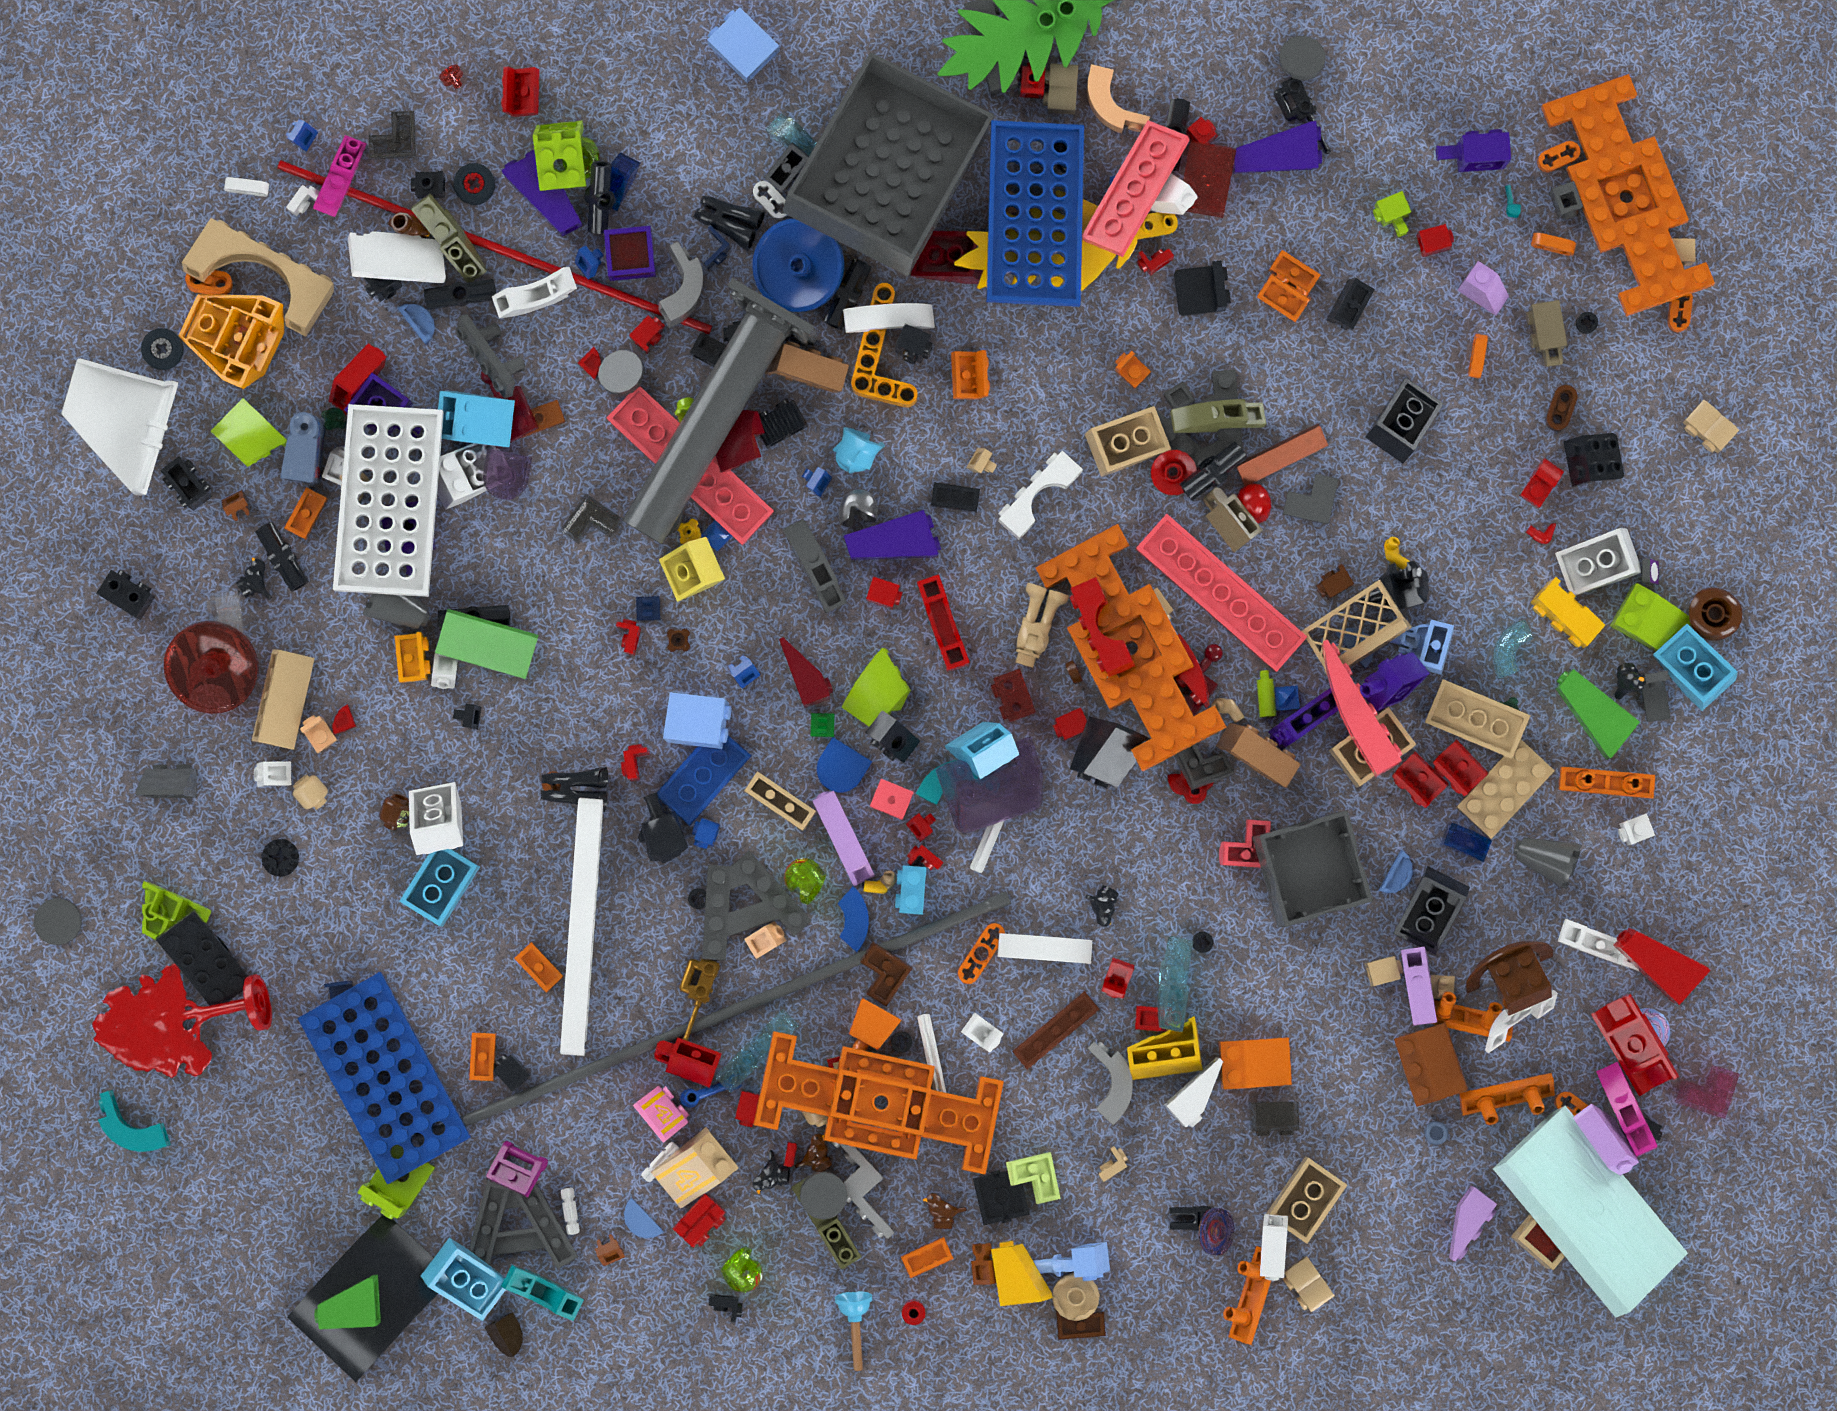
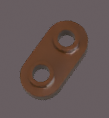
M1562 385L1553 393L1545 417L1546 425L1553 431L1563 430L1570 422L1578 398L1577 392L1572 386ZM1561 394L1568 396L1567 402L1561 400ZM1555 415L1561 418L1560 423L1553 421Z

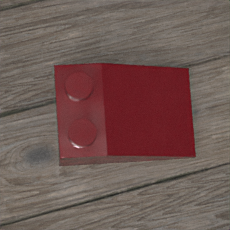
M933 231L911 270V276L962 284H978L983 270L968 269L954 265L956 260L978 248V246L966 235L968 231Z
M784 637L780 638V644L804 709L831 699L830 693H833L829 678H823L822 673Z

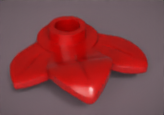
M1182 771L1181 774H1169L1167 776L1171 790L1176 794L1183 795L1185 800L1191 804L1203 802L1206 798L1207 790L1214 784L1212 782L1196 788L1199 790V794L1193 795Z

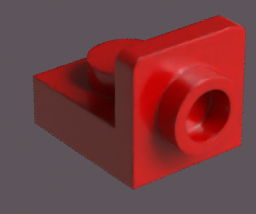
M1169 248L1164 252L1160 249L1150 257L1152 260L1149 261L1141 250L1137 254L1139 260L1136 263L1143 273L1147 271L1151 276L1173 261L1174 254Z
M623 619V622H616V627L628 630L629 632L624 634L621 647L624 648L625 654L635 656L641 628L636 626L637 622Z
M915 845L907 855L909 858L907 863L910 866L919 855L923 857L920 862L930 870L934 867L938 870L944 863L923 845L919 848Z
M1137 1006L1135 1029L1168 1031V1028L1172 1027L1174 1020L1171 1013L1172 1009Z

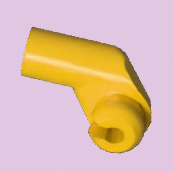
M1392 536L1384 543L1385 557L1389 562H1395L1400 569H1405L1407 562L1410 561L1400 555L1398 546L1400 541L1397 537Z

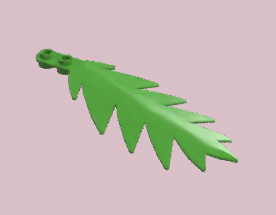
M992 0L1009 20L978 11L958 9V14L984 36L957 35L943 38L942 42L957 53L945 63L938 72V76H955L968 73V89L972 90L986 78L998 62L1002 93H1006L1017 74L1026 50L1034 79L1038 82L1052 50L1054 36L1063 67L1067 68L1078 50L1087 28L1088 19L1092 36H1096L1102 19L1101 7L1114 0H1033L1036 5L1026 0Z

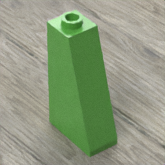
M1572 669L1568 673L1564 671L1556 681L1559 683L1556 691L1602 756L1607 760L1611 759L1640 721L1576 670Z

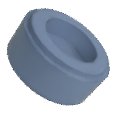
M1432 1121L1426 1125L1424 1137L1429 1143L1440 1145L1447 1140L1448 1129L1442 1122Z

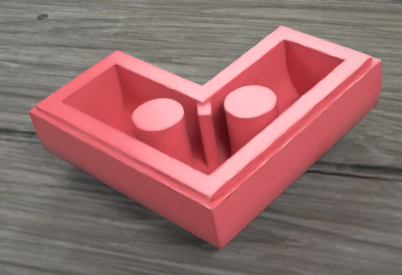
M1246 820L1245 843L1221 842L1219 848L1220 865L1261 868L1252 836L1269 832L1271 821Z

